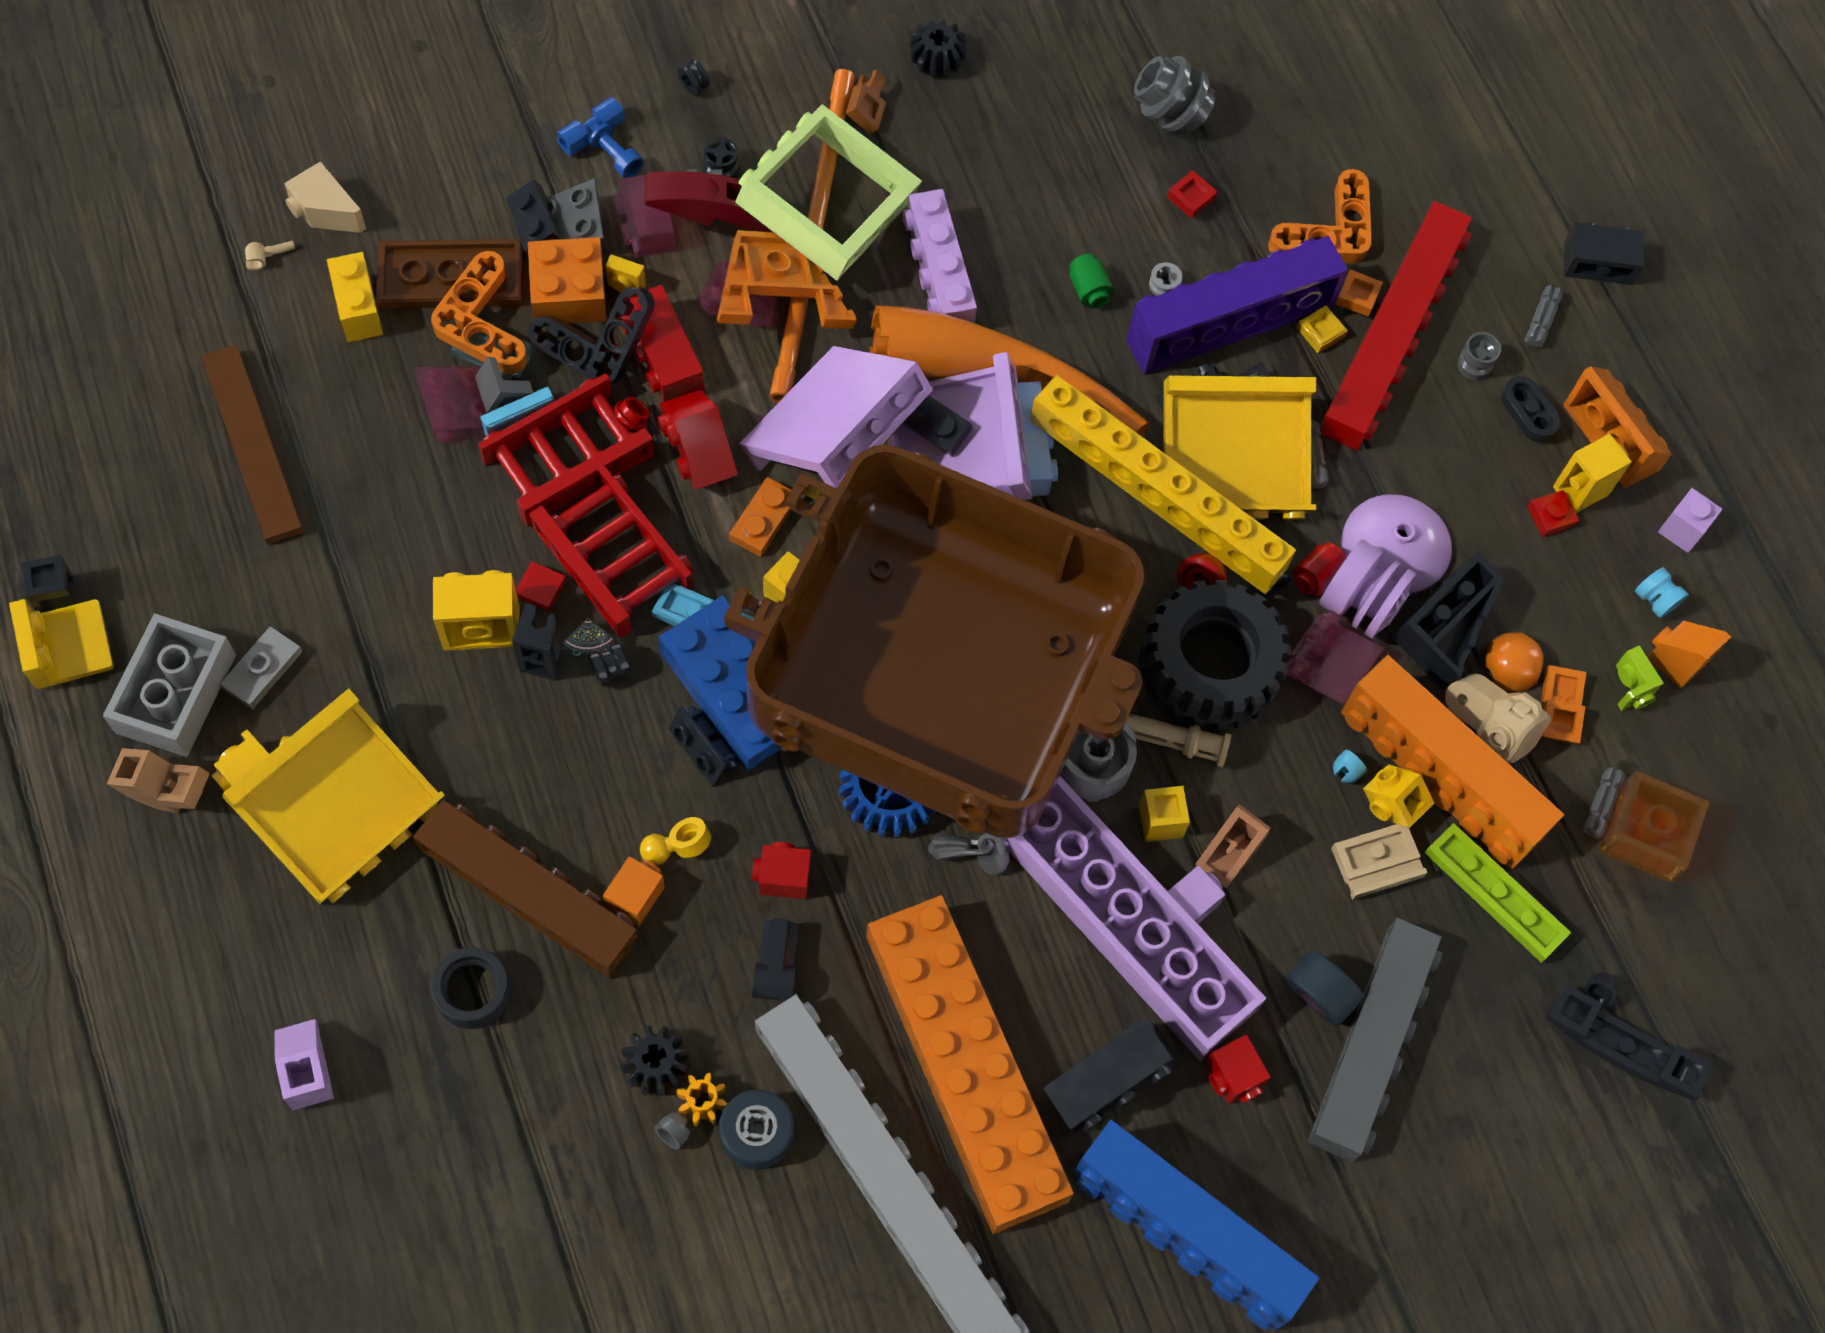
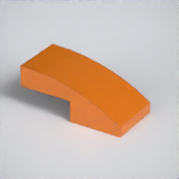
M1552 665L1545 667L1541 706L1544 711L1551 715V721L1541 736L1542 738L1580 744L1585 713L1582 699L1586 672Z

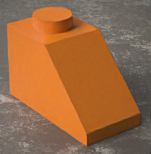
M1683 621L1674 630L1667 626L1653 639L1652 643L1656 648L1647 658L1681 689L1714 657L1731 636L1722 630Z

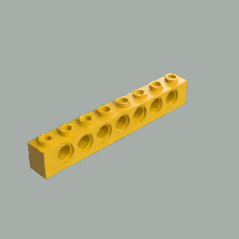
M1056 375L1034 399L1030 416L1032 423L1208 553L1215 556L1265 595L1287 570L1296 552L1295 548L1061 377Z

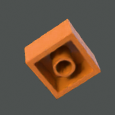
M600 237L528 242L530 295L534 320L538 317L554 316L567 324L607 322L604 267Z

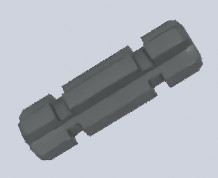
M1553 285L1545 287L1525 337L1527 345L1535 348L1543 346L1557 312L1558 304L1563 296L1561 288H1556Z
M1315 420L1311 421V489H1321L1326 487V483H1328L1327 469L1324 468L1326 462L1322 439L1319 437L1321 435L1320 425Z
M1608 767L1603 773L1600 787L1597 789L1589 812V818L1586 820L1583 828L1585 835L1599 840L1606 834L1609 819L1612 817L1620 795V788H1622L1626 778L1623 771Z

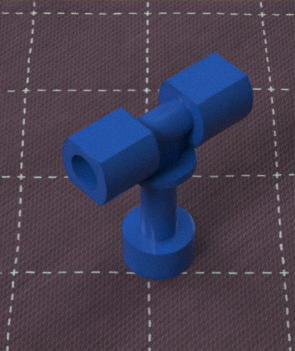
M613 97L608 98L593 108L592 117L584 123L575 120L557 132V142L561 149L569 156L574 155L587 145L595 149L602 147L615 159L614 169L624 179H631L636 176L644 165V159L633 148L624 150L611 137L613 128L625 121L624 109Z

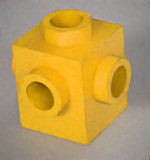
M1389 764L1380 770L1375 778L1363 788L1370 802L1369 808L1378 819L1390 821L1408 828L1434 804L1421 774Z

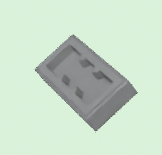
M270 626L225 677L220 686L224 691L253 710L299 657L302 649Z

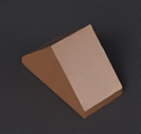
M1239 804L1195 865H1199L1204 872L1212 873L1220 881L1221 885L1227 888L1260 848L1271 828Z

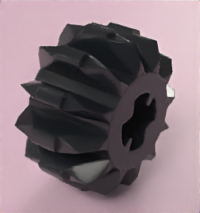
M931 19L927 26L919 24L916 33L912 34L910 39V58L912 63L918 64L920 73L929 70L932 78L936 73H942L947 77L950 70L958 72L961 62H964L966 58L965 33L959 32L957 24L947 26L945 19L940 24H936Z
M646 1026V1038L642 1039L638 1034L632 1033L630 1040L635 1047H622V1056L629 1060L620 1064L621 1072L626 1074L632 1073L627 1079V1083L631 1088L642 1082V1095L647 1096L652 1086H656L659 1096H664L666 1094L665 1083L668 1082L673 1088L677 1089L680 1087V1081L675 1074L687 1075L689 1073V1066L682 1062L690 1057L689 1049L679 1048L683 1042L680 1034L668 1040V1027L663 1026L660 1029L659 1035L654 1036L652 1027ZM659 1054L660 1067H651L650 1055Z

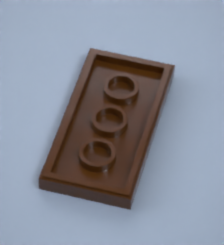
M521 240L378 241L377 308H436L473 258L484 251L498 253L504 261L506 277L485 307L522 306L523 246ZM493 265L489 269H486L484 267L482 268L483 275H485V273L488 270H492L494 272L496 271L495 266ZM466 290L460 294L459 299L463 302H472L478 298L479 293L474 290Z

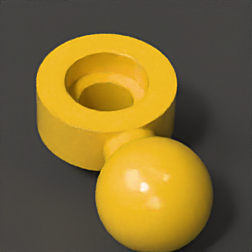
M697 817L686 818L672 828L669 837L661 834H650L645 837L640 845V854L643 859L655 865L666 862L671 852L674 851L683 858L695 857L703 853L709 846L711 833L702 819Z

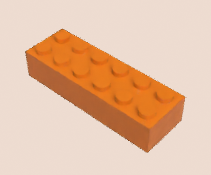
M1389 655L1381 660L1357 683L1341 711L1348 725L1355 731L1366 735L1382 756L1391 758L1402 769H1410L1415 773L1421 774L1434 804L1453 815L1459 821L1465 833L1471 837L1478 838L1488 848L1490 855L1497 862L1506 864L1511 870L1565 815Z

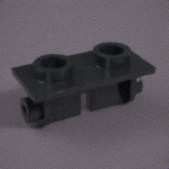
M683 706L679 707L668 729L671 731L676 743L682 746L693 760L698 772L704 775L712 787H714L724 771L729 775L739 768L738 756L723 737L713 742L709 740V738L716 736L718 731L702 709L697 710L695 706H692L685 710Z

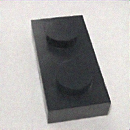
M531 180L506 197L526 253H528V242L561 239L542 185L537 181Z
M929 395L902 423L951 457L973 429L969 421Z

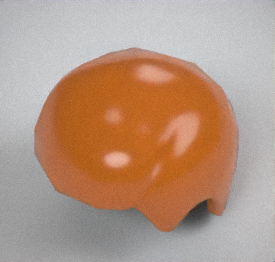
M1521 632L1504 633L1491 640L1485 654V667L1491 671L1494 684L1510 692L1527 691L1537 684L1544 656L1539 644L1535 640Z

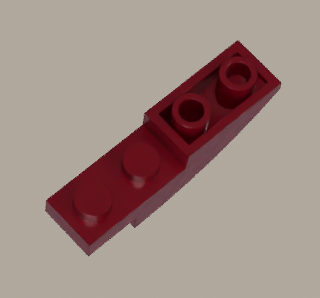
M687 171L648 173L645 176L646 206L706 226H710L716 218L751 231L773 232L735 203L742 188L739 184L740 179Z

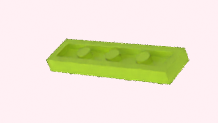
M1454 823L1425 851V854L1541 963L1571 934L1563 924Z

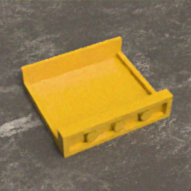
M1169 376L1164 380V453L1254 519H1269V513H1283V519L1285 520L1305 519V513L1316 510V504H1311V395L1316 392V377Z
M349 688L223 793L225 801L319 904L323 903L326 899L332 904L351 888L346 883L357 872L364 877L382 861L377 855L388 845L395 850L412 836L408 828L418 819L424 823L439 805L438 802L445 796L442 791L438 793L363 710L358 704L359 699Z

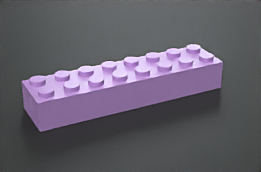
M1061 776L1037 824L1020 836L1002 838L1004 845L1012 856L1199 1061L1203 1060L1254 1015L1267 999Z

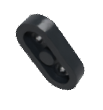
M1524 376L1514 377L1507 382L1502 391L1501 400L1521 431L1528 439L1534 442L1544 443L1550 441L1560 428L1561 420L1559 414L1537 383ZM1514 396L1522 398L1523 402L1516 400ZM1534 424L1542 426L1543 429L1537 428Z

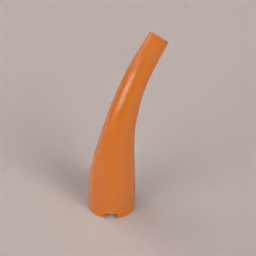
M898 306L875 307L871 329L875 331L873 347H870V353L915 361L928 381L994 367L993 355L1008 352L1016 367L1018 383L1041 382V390H1043L1058 375L1141 437L1149 426V423L1100 383L1066 362L1030 344L971 321L940 312Z

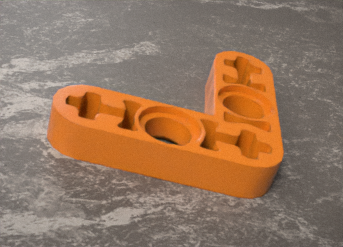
M1348 169L1339 176L1335 187L1336 226L1280 223L1271 232L1268 242L1270 252L1273 253L1277 250L1287 251L1298 247L1302 241L1300 237L1306 241L1315 237L1324 238L1329 236L1344 263H1359L1363 261L1371 246L1370 193L1367 176L1356 169ZM1347 183L1353 184L1354 189H1357L1354 198H1349L1351 188ZM1348 210L1356 211L1361 215L1362 220L1357 222L1350 221L1345 217L1344 212ZM1357 233L1355 245L1359 249H1353L1352 244L1349 243L1352 234ZM1286 237L1290 245L1283 244V240L1280 238Z
M484 251L473 258L433 311L431 316L433 330L442 341L482 362H485L487 357H495L501 372L515 374L523 370L527 364V353L523 342L477 317L506 277L502 257L496 252ZM492 265L495 266V272L492 270H488L485 273V275H483V267L489 269ZM466 290H474L479 293L478 298L472 302H463L459 299V296ZM452 318L455 319L456 326L447 324L446 327H443V320L450 322ZM476 333H485L489 336L488 342L481 346L473 345L469 340ZM513 351H516V358L510 356L507 360L504 359L503 352L510 355Z

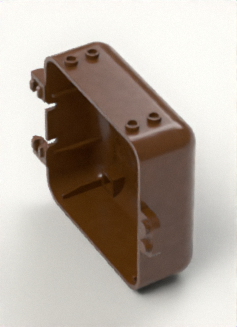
M892 445L873 446L859 453L849 465L838 488L800 473L785 501V505L789 506L796 513L813 520L819 518L821 521L817 536H812L785 587L784 600H779L777 603L765 597L764 601L755 598L751 594V590L740 587L724 616V622L729 629L757 642L749 656L746 667L747 707L752 722L763 734L781 746L783 751L804 752L951 817L960 826L964 827L966 832H984L999 838H1013L1028 832L1040 820L1080 731L1099 739H1111L1118 736L1123 730L1142 686V676L1139 670L1134 665L1114 656L1130 623L1143 585L1144 569L1139 556L1131 547L1122 541L1112 538L1105 530L1099 528L1091 529L935 463L923 453H912ZM805 495L815 499V504L807 503L804 500ZM745 609L756 613L753 621L741 616Z

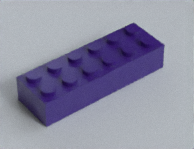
M1329 236L1318 240L1308 239L1298 247L1287 251L1277 250L1264 259L1255 262L1246 261L1230 271L1221 274L1219 272L1211 273L1203 280L1190 285L1186 283L1180 284L1170 292L1142 298L1135 304L1126 342L1143 374L1147 375L1304 319L1325 305L1332 309L1347 275L1348 268Z

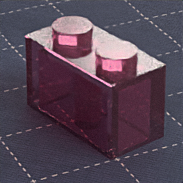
M646 175L619 179L620 194L614 195L617 215H624L626 223L620 224L624 245L631 244L634 258L676 251L675 234L670 213L645 205Z

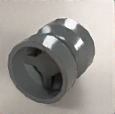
M1487 332L1472 334L1457 360L1459 372L1470 380L1479 381L1485 379L1490 375L1494 364L1501 354L1500 342L1496 337Z

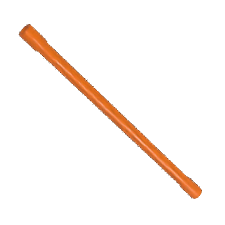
M839 69L834 75L829 110L845 121L855 75L850 70ZM825 142L822 143L807 217L822 230L838 152ZM791 297L778 365L774 371L769 396L775 403H779L794 387L795 367L809 298Z

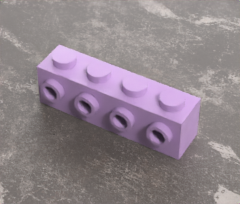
M943 189L908 195V207L902 212L905 230L910 231L912 236L911 251L913 259L919 261L920 284L922 290H927L929 297L927 300L928 311L940 312L975 323L977 306Z

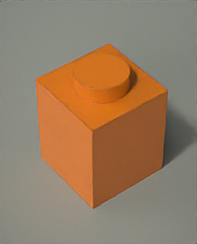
M629 856L603 894L605 907L614 913L616 911L624 913L635 922L636 926L640 927L665 888L663 875L660 874L661 870L646 859H641L638 862Z

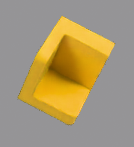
M1176 786L1147 789L1144 791L1139 803V811L1145 842L1183 838L1190 824L1184 787Z

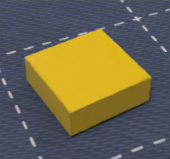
M1326 305L1299 321L1296 327L1318 354L1345 338L1348 332Z

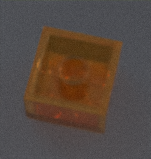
M1636 770L1620 788V795L1612 817L1609 819V826L1606 834L1603 836L1598 852L1672 883L1688 869L1710 801Z

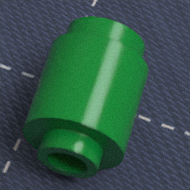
M1083 254L1075 258L1069 266L1071 270L1069 277L1081 304L1093 309L1105 306L1114 294V288L1102 261L1096 259L1094 254Z

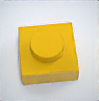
M612 254L610 255L605 265L608 285L618 292L633 287L645 288L646 280L643 265Z

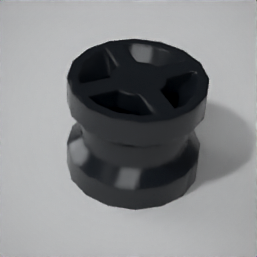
M717 137L705 145V173H708L711 169H722L723 176L734 178L739 171L738 147L728 138Z
M616 640L608 643L606 649L601 651L593 649L587 652L590 664L601 687L609 685L611 680L618 676L621 678L631 676L626 658Z

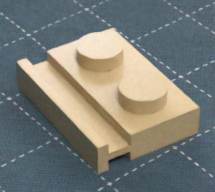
M1399 824L1334 843L1331 848L1346 884L1348 883L1351 890L1352 900L1424 878L1428 873L1419 859L1421 856L1409 828Z

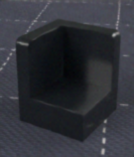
M61 555L21 562L26 598L35 611L39 610L40 613H45V600L70 595L68 582L73 581V575Z

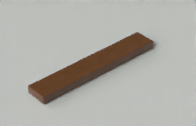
M237 344L201 355L267 545L304 533Z

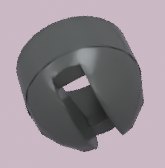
M679 1112L669 1113L655 1126V1132L666 1145L678 1150L691 1134V1123L687 1121L685 1115Z

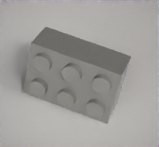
M154 613L103 714L104 719L114 733L188 757L219 693L220 683L227 676L236 657L227 637Z

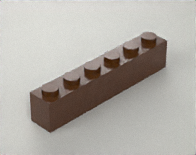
M442 800L413 836L418 849L611 979L639 941L637 930L634 928L636 926L635 922L620 911H616L613 914L602 907L603 901L593 892L584 889L581 893L569 885L571 880L560 870L552 867L549 871L538 864L539 858L527 848L520 846L516 849L505 842L507 837L496 827L490 824L486 828L474 821L475 815L463 805L457 803L453 807Z

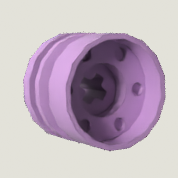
M1362 539L1335 574L1322 595L1319 605L1338 618L1344 615L1351 606L1357 609L1352 623V627L1355 629L1368 616L1372 621L1364 635L1373 640L1378 632L1387 625H1390L1408 599L1416 573L1408 569L1397 582L1393 577L1401 563L1394 561L1384 572L1380 571L1377 567L1383 552Z

